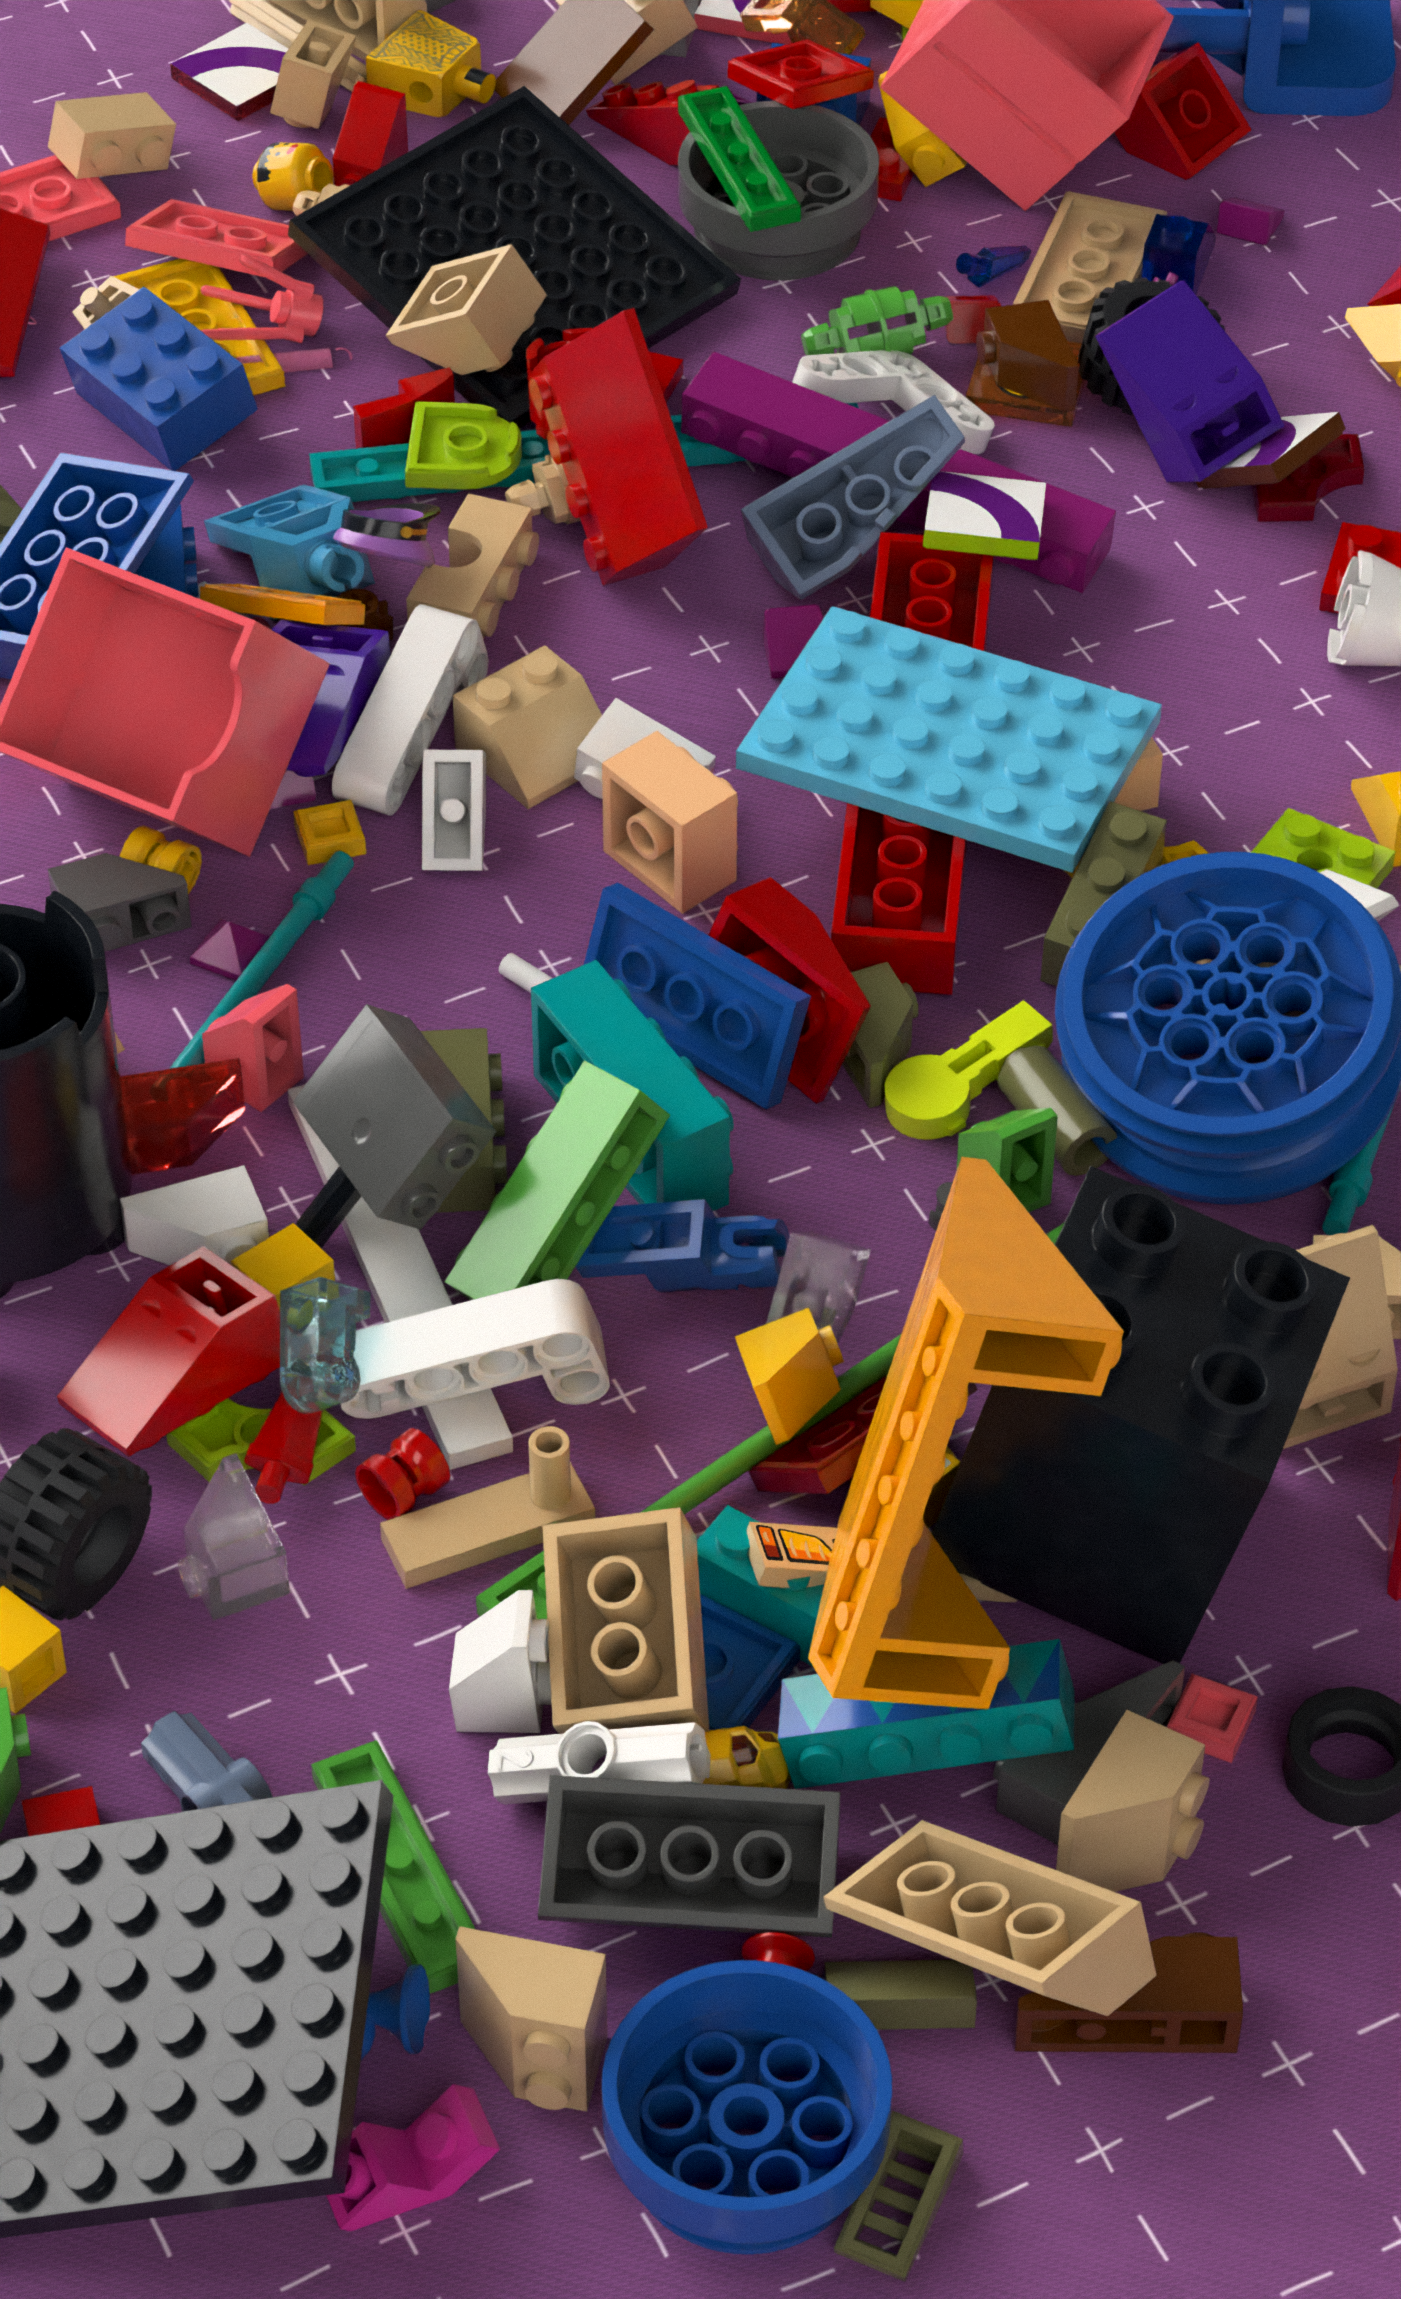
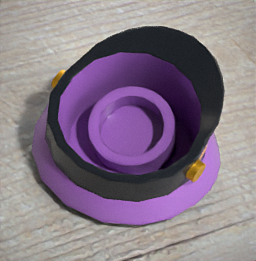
M423 503L394 504L366 510L344 509L341 527L335 532L333 539L338 545L354 551L430 568L436 562L432 548L426 540L428 523L439 515L441 510L435 505Z

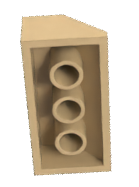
M923 1820L824 1896L826 1909L1043 1996L1105 2016H1109L1157 1976L1140 1901Z

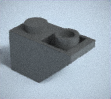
M108 853L48 869L51 893L55 890L66 896L90 917L98 929L105 952L192 927L187 882L183 875Z

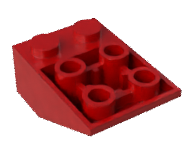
M202 1246L148 1278L57 1395L58 1402L126 1456L130 1457L140 1450L147 1449L155 1445L163 1436L195 1417L207 1414L215 1405L247 1386L264 1380L272 1371L293 1360L276 1296L208 1248Z

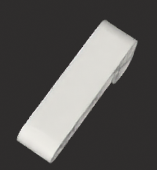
M419 604L413 610L338 760L332 779V795L335 799L340 801L352 800L353 805L386 815H393L399 809L423 761V750H428L449 708L453 695L482 680L487 675L488 654L479 624L475 619Z
M566 1279L547 1280L357 1330L344 1335L337 1341L334 1347L335 1359L343 1365L346 1362L348 1363V1371L355 1381L353 1385H347L346 1393H343L342 1390L339 1391L341 1408L346 1414L355 1418H378L539 1375L543 1376L552 1396L564 1404L579 1405L591 1403L604 1396L610 1387L601 1326L584 1289L578 1283Z

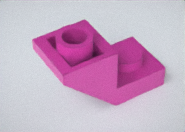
M452 2084L406 2130L362 2122L352 2131L345 2193L326 2195L340 2230L354 2231L452 2196L500 2150L475 2090Z

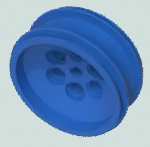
M1250 852L1200 854L1161 865L1140 875L1107 899L1077 935L1063 963L1055 999L1056 1030L1062 1052V1066L1075 1081L1080 1091L1117 1134V1138L1107 1144L1102 1137H1094L1091 1140L1115 1165L1157 1190L1196 1202L1239 1205L1269 1201L1302 1191L1324 1180L1356 1156L1376 1135L1396 1101L1401 1085V971L1395 952L1376 919L1357 899L1325 875L1305 865L1285 858ZM1204 959H1211V960H1213V961H1211V962H1209V963H1205V964H1194V963H1192V962L1199 961V960H1204ZM1262 962L1276 963V965L1271 967L1256 966ZM1161 1004L1176 1005L1168 1010L1154 1009ZM1288 1011L1304 1012V1014L1298 1017L1282 1015ZM1189 1053H1198L1203 1055L1202 1057L1197 1058L1195 1060H1185L1181 1058L1183 1055ZM1256 1056L1267 1059L1257 1064L1245 1062V1060Z

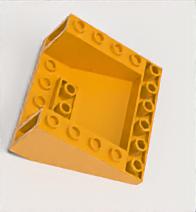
M961 1157L838 1520V1529L808 1656L809 1661L832 1698L989 1710L997 1684L1003 1680L1007 1673L1010 1647L923 1522V1514L933 1485L939 1482L944 1472L945 1450L955 1421L961 1418L967 1406L968 1384L970 1382L1101 1396L1110 1369L1115 1367L1121 1355L1123 1329L985 1159Z

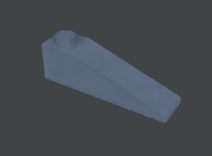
M933 395L742 508L741 513L747 540L775 581L802 600L848 573L879 539L880 532H885L961 448L965 443V437L937 397Z

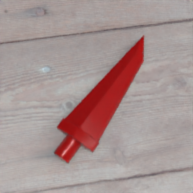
M339 1329L305 1348L254 1442L249 1445L244 1462L261 1472L254 1493L264 1503L274 1504L279 1502L287 1481L299 1484H307L314 1468L312 1463L330 1378L328 1367L332 1368L335 1353L334 1347L337 1343Z

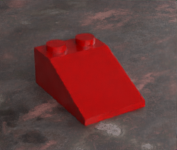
M769 877L727 895L708 935L811 996L788 1081L818 1104L824 1101L871 1005L817 915L772 877Z

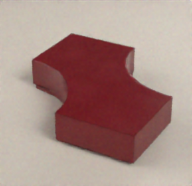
M1341 434L1279 483L1252 485L1257 521H1313L1315 507L1325 495L1342 487L1363 485L1365 469L1359 435Z

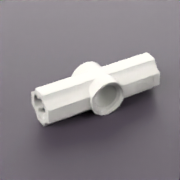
M585 1721L575 1724L563 1734L499 1739L497 1746L489 1752L488 1775L492 1782L494 1797L502 1804L543 1802L548 1800L550 1775L702 1784L705 1778H709L711 1754L707 1748L705 1731L697 1723L608 1730L598 1722ZM606 1755L602 1766L592 1773L593 1766L597 1760Z

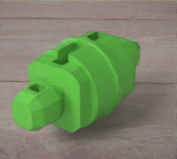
M896 286L876 291L869 289L865 290L864 294L844 298L841 301V308L829 311L831 327L827 323L808 328L801 334V340L806 356L834 354V349H836L837 353L878 350L891 352L892 350L911 355L913 353V346L926 343L924 326L927 331L945 326L953 320V313L947 297L920 299V305H918L914 290L900 292ZM901 315L905 316L907 325L888 330L885 319ZM867 324L869 335L849 339L847 329Z

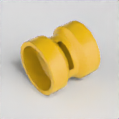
M145 825L137 827L129 835L120 853L122 858L183 875L187 882L188 894L196 884L202 864V853L199 847L179 839L168 842L164 833Z

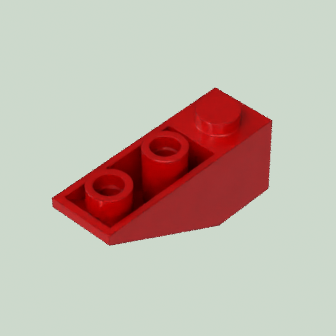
M694 80L683 81L671 87H664L661 81L648 83L639 88H632L628 82L621 83L603 91V100L587 108L586 112L589 118L668 165H678L680 147L690 132L678 113V97L719 88V86H696Z

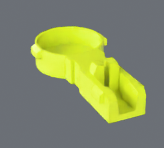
M1023 1000L969 1036V1041L956 1050L951 1048L941 1056L926 1054L903 1060L889 1072L884 1085L886 1114L890 1123L902 1134L915 1139L932 1140L953 1136L966 1127V1120L970 1113V1101L980 1095L982 1089L994 1080L998 1081L999 1073L1006 1058L1020 1048L1032 1046L1049 1048L1053 1041V1025Z

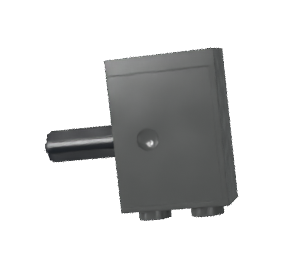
M366 1004L294 1099L293 1103L339 1165L335 1173L299 1218L296 1225L322 1248L362 1196L376 1217L422 1229L427 1221L438 1211L441 1203L468 1168L476 1162L481 1151L497 1132L410 1018Z

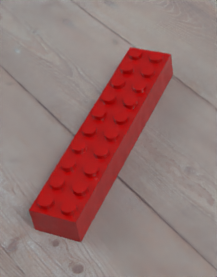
M880 532L870 617L986 652L994 556L927 549L923 547L924 535ZM847 803L831 940L850 972L888 962L900 982H907L914 992L953 994L967 840Z

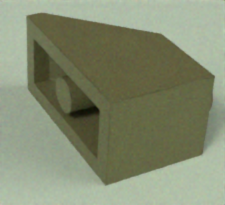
M888 962L851 972L871 1008L842 1065L869 1108L881 1105L885 1097L884 1085L889 1072L905 1059L912 1043V1021L918 1017V1003L912 987L907 982H900Z

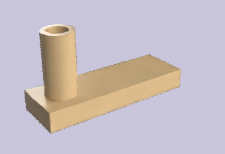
M546 1426L535 1430L531 1434L528 1441L530 1473L381 1522V1540L405 1588L408 1589L543 1543L542 1525L594 1519L595 1507L570 1462V1441L566 1432L557 1427Z

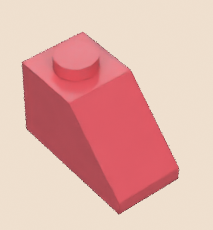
M289 984L245 999L228 1014L214 1020L208 1029L202 1033L206 1078L260 1112L304 1078L297 989Z

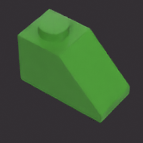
M1051 1107L1016 1110L990 1121L975 1124L970 1129L959 1133L957 1168L961 1157L985 1159L1028 1212L1050 1204L1058 1115Z

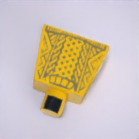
M422 10L414 13L366 57L367 83L405 93L406 110L438 118L444 117L465 98L483 104L487 103L495 90V76L481 70V49L477 38Z

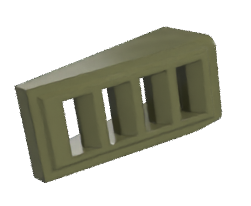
M892 2111L888 2145L884 2158L868 2187L852 2204L834 2246V2253L905 2282L964 2153L963 2139ZM899 2152H904L935 2165L931 2175L896 2162ZM890 2176L924 2190L920 2201L884 2187L887 2177ZM876 2201L912 2215L913 2218L909 2227L871 2212ZM864 2226L902 2241L898 2254L896 2255L858 2239Z

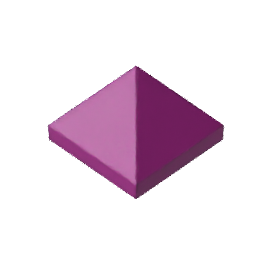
M220 919L190 956V964L237 980L270 936Z

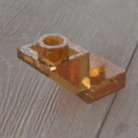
M751 0L740 14L746 31L770 32L772 34L787 32L791 43L809 39L842 54L851 55L866 36L860 24L827 0Z

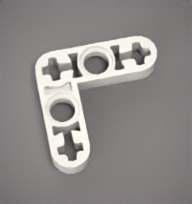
M878 350L803 356L799 361L792 381L795 384L843 403L893 400L905 411L935 395L965 437V443L960 449L972 454L984 453L995 427L994 421L927 365L916 357L901 351L891 350L889 352Z

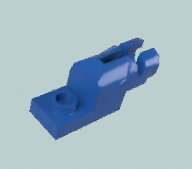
M705 1199L620 1205L612 1207L575 1267L582 1278L645 1274L654 1289L659 1292L702 1289L738 1290L739 1284L752 1289L788 1285L790 1274L786 1268L781 1269L778 1257L791 1256V1239L788 1228L781 1219L769 1220L764 1216L758 1215L716 1218ZM742 1243H748L749 1246H742Z

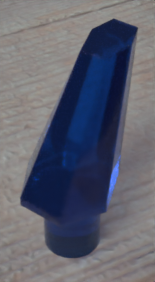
M1026 245L984 247L976 255L970 253L960 254L956 261V269L959 273L968 275L967 279L980 288L1021 267L1029 259L1032 250Z

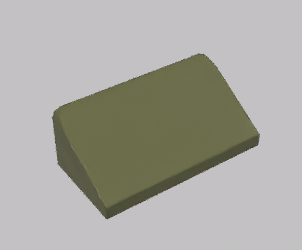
M956 1960L825 1962V1981L831 1983L850 1997L869 2017L877 2030L975 2028L977 1996L973 1968Z

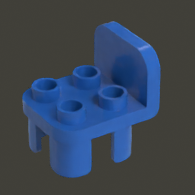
M1184 0L1214 1L1224 9L1165 8L1174 18L1159 52L1178 53L1199 42L1206 54L1242 76L1244 102L1249 109L1256 113L1361 116L1382 109L1392 97L1396 59L1390 0Z

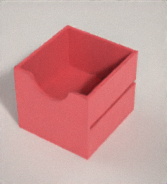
M924 0L880 88L1026 211L1066 176L1079 161L1084 160L1129 119L1174 16L1156 0Z
M66 547L0 705V752L66 783L250 857L330 663L253 619Z

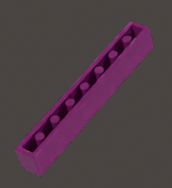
M714 351L682 393L681 433L793 478L889 422V420ZM959 449L940 470L943 472L1043 482L962 449ZM931 481L896 520L923 530L925 529ZM1046 483L1038 560L994 556V558L1002 563L1013 565L1043 577L1054 584L1063 585L1083 593L1111 550L1116 510Z

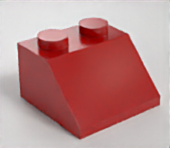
M1197 42L1151 68L1129 119L1114 133L1127 153L1187 180L1252 129L1203 48Z

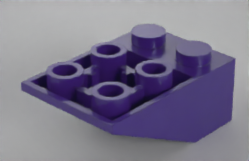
M1184 280L1177 282L1095 335L1166 482H1200L1285 426L1262 377Z
M281 619L272 629L274 632L330 663L286 770L294 771L295 774L303 777L325 775L340 758L391 656L389 634L385 630L339 625H319Z

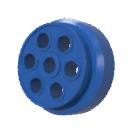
M758 1960L724 1961L703 1965L674 1976L651 1990L627 2013L615 2031L605 2055L602 2070V2122L605 2143L615 2170L631 2193L663 2226L679 2237L703 2248L724 2253L752 2255L784 2250L811 2239L831 2225L865 2191L876 2175L888 2145L891 2124L892 2074L886 2048L877 2029L864 2011L844 1992L822 1978L792 1966ZM709 2070H720L725 2072L726 2074L720 2076H709L704 2074L703 2072ZM782 2076H794L800 2078L801 2080L795 2082H785L777 2078ZM671 2122L681 2124L683 2127L664 2129L659 2127V2125ZM746 2128L756 2130L759 2133L746 2136L739 2135L734 2131ZM813 2135H828L834 2139L820 2142L809 2137ZM698 2182H707L716 2187L701 2190L691 2185ZM774 2188L789 2190L788 2192L775 2195L765 2192Z

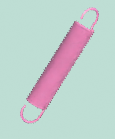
M329 347L273 354L286 373L333 368ZM342 347L335 349L336 351H346L350 356V360H352V354L348 349ZM259 354L258 356L236 357L243 364L262 361Z

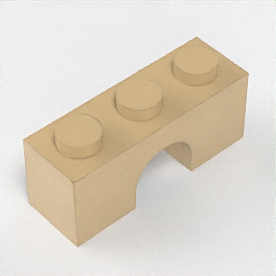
M468 493L448 527L450 567L433 564L430 568L425 567L406 598L407 619H409L413 610L419 604L427 605L475 619L479 624L484 639L485 636L491 637L493 635L499 618V610L505 600L511 601L514 598L519 583V575L524 566H531L538 551L539 535L537 532H532L531 507Z

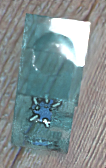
M317 1277L280 1291V1384L286 1401L294 1410L302 1414H312L353 1399L359 1391L360 1371L354 1358L356 1323L370 1318L371 1292L323 1277Z

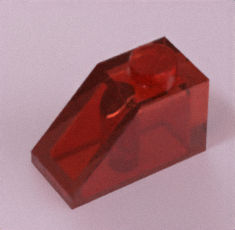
M239 1058L120 1076L132 1175L192 1166L245 1111Z

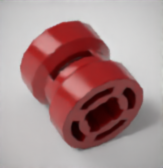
M414 1428L408 1429L391 1442L388 1453L385 1455H372L358 1465L355 1470L356 1481L361 1493L370 1506L387 1520L407 1514L414 1508L418 1496L421 1494L428 1496L434 1494L449 1483L451 1477L447 1461L438 1446L425 1433Z

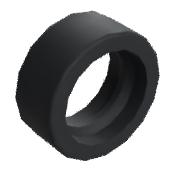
M1354 1686L1326 1689L1302 1703L1290 1720L1282 1769L1288 1790L1305 1810L1326 1822L1350 1827L1378 1824L1401 1811V1704L1378 1691ZM1352 1733L1367 1736L1384 1746L1394 1758L1393 1769L1377 1778L1353 1780L1338 1777L1320 1767L1310 1755L1311 1745L1313 1742L1330 1734Z

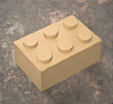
M681 1508L542 1525L547 1619L549 1621L548 1645L552 1723L558 1734H563L575 1724L585 1721L598 1722L608 1730L683 1723H697L703 1729L709 1730L697 1536Z

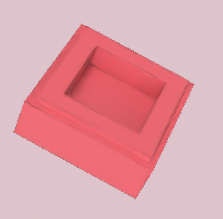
M1192 1673L1168 1722L1167 1728L1205 1744L1204 1754L1232 1763L1256 1712L1258 1696Z

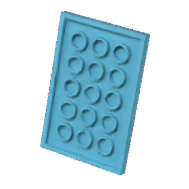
M832 606L736 750V769L1073 873L1085 853L1109 801H1115L1158 727L1162 704Z

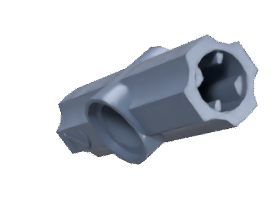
M176 1711L167 1714L154 1723L148 1737L141 1742L143 1758L180 1799L183 1812L273 1797L269 1786L257 1768L244 1757L234 1761L192 1713L178 1714Z

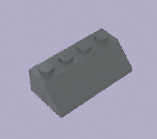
M550 1775L538 1920L747 1933L776 1932L797 1936L832 1938L834 1912L826 1909L824 1896L836 1887L840 1792Z

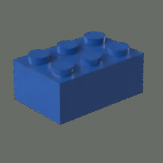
M144 286L59 348L76 393L172 471L182 467L258 410L243 364Z

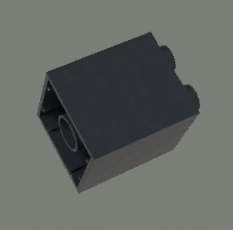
M1090 1166L1055 1246L1123 1329L1122 1350L1119 1361L1114 1368L1110 1369L1101 1396L992 1385L935 1523L932 1535L959 1573L1157 1662L1165 1664L1174 1660L1180 1664L1270 1483L1350 1277L1306 1259L1301 1253L1287 1245L1264 1241L1178 1204L1157 1189L1143 1185H1134Z

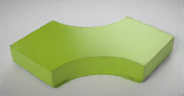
M227 1398L215 1405L207 1414L195 1417L168 1433L167 1443L208 1482L231 1472L254 1469L247 1465L244 1459L249 1445L254 1442L271 1409L246 1407ZM324 1408L312 1463L314 1468L309 1482L356 1451L355 1436Z

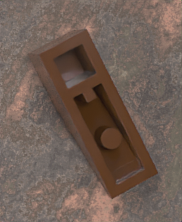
M1194 1932L1183 1936H1163L1151 1941L1150 1947L1157 1976L1109 2016L1049 1998L1036 1992H1031L1018 1998L1014 2038L1015 2051L1237 2053L1243 2018L1238 1938L1214 1937L1207 1933Z

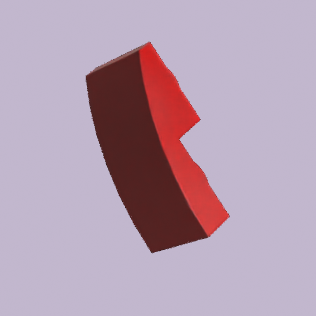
M448 367L398 380L399 395L353 406L356 449L409 443L415 402L455 403L454 373L451 368Z

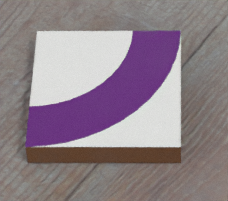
M1340 412L1281 417L1285 425L1284 427L1202 481L1196 482L1198 488L1209 489L1276 484L1281 482L1343 434L1346 428Z

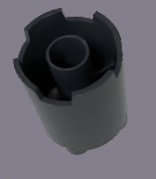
M55 890L46 897L45 913L26 907L0 904V1298H2L10 1291L14 1282L44 1276L58 1271L86 1255H99L119 1247L125 1241L120 1198L130 1196L132 1188V1169L103 941L90 917L72 900Z

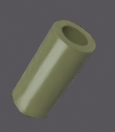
M1032 1046L1020 1048L1011 1053L1004 1061L998 1076V1087L1016 1110L1051 1107L1058 1115L1054 1158L1067 1174L1074 1176L1087 1174L1090 1166L1100 1167L1108 1157L1097 1148L1091 1138L1102 1137L1107 1144L1117 1138L1113 1128L1080 1091L1075 1081L1048 1048Z

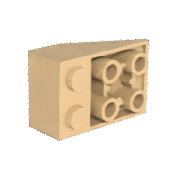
M1373 1225L1349 1233L1334 1234L1322 1242L1296 1250L1306 1259L1348 1276L1350 1280L1283 1449L1391 1412L1398 1368L1378 1231Z

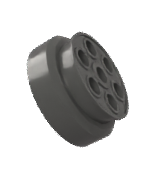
M762 101L739 105L801 205L800 222L754 232L749 231L692 134L688 133L682 142L678 155V200L680 208L688 222L694 227L695 238L734 273L762 280L802 279L821 274L838 266L854 252L861 237V229L870 221L876 210L879 188V154L877 147L869 134L857 123L840 113L816 105H809L794 110L776 101Z

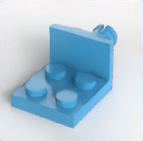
M303 484L204 520L210 542L230 548L232 552H243L251 555L261 587L335 597L346 590L362 589L375 584L367 554L338 545L333 539L335 532L341 527L343 510L354 509L351 497ZM269 617L270 620H272V621H276V620H279V619H280V618Z

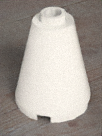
M1360 550L1358 551V557L1353 556L1350 560L1336 598L1334 611L1339 612L1338 629H1341V631L1331 628L1329 630L1328 661L1341 666H1401V568L1372 553Z

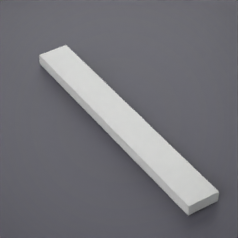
M305 1085L288 1089L289 1106L325 1185L339 1165L293 1103ZM361 1196L341 1224L384 1322L388 1323L452 1306L453 1304L419 1229L376 1217ZM491 1388L422 1406L450 1470L513 1452V1436Z

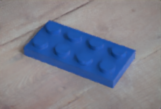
M619 882L603 888L583 965L597 960L613 980L620 979L629 990L635 1006L646 1018L652 1017L657 1021L663 1031L666 1042L679 1057H687L693 1066L766 1110L781 1103L811 996Z

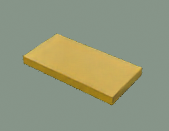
M179 258L113 276L138 289H141L143 286L146 287L200 331L218 328H257L243 305L201 294V287L204 285L233 290L219 267ZM213 340L234 358H239V356L247 357V355L258 356L259 354L262 359L261 362L243 364L253 396L285 387L284 371L265 340Z

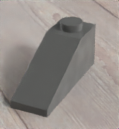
M1172 1660L1075 1704L1074 1750L997 1761L993 1772V1777L998 1780L996 1811L1058 1845L1061 1813L1125 1711L1129 1710L1166 1727L1182 1695L1185 1666Z

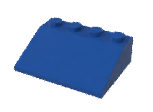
M60 452L0 543L1 678L11 679L65 548L67 547L135 574L192 486L194 479L189 473Z

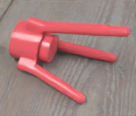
M246 254L240 257L242 265L283 286L287 290L285 292L278 290L271 300L209 285L201 287V294L204 296L269 311L270 321L277 323L279 326L201 330L212 340L284 339L302 343L304 335L313 337L321 323L323 298L321 295L313 293L314 284L298 281Z

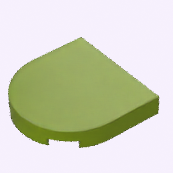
M415 402L405 468L406 488L478 489L504 480L519 466L522 458L521 431L516 423L512 422L510 424L505 419L497 416L496 409L473 403Z

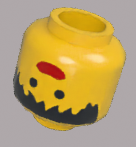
M275 142L263 150L253 168L252 179L262 201L270 209L293 211V204L297 194L301 191L310 190L321 193L322 189L329 183L333 185V169L330 161L314 144Z

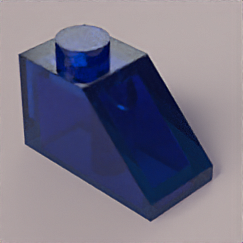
M1156 214L1144 244L1141 278H1147L1149 281H1153L1155 277L1166 280L1169 272L1179 276L1177 282L1184 280L1196 295L1216 242V235L1209 223L1190 220L1183 216Z

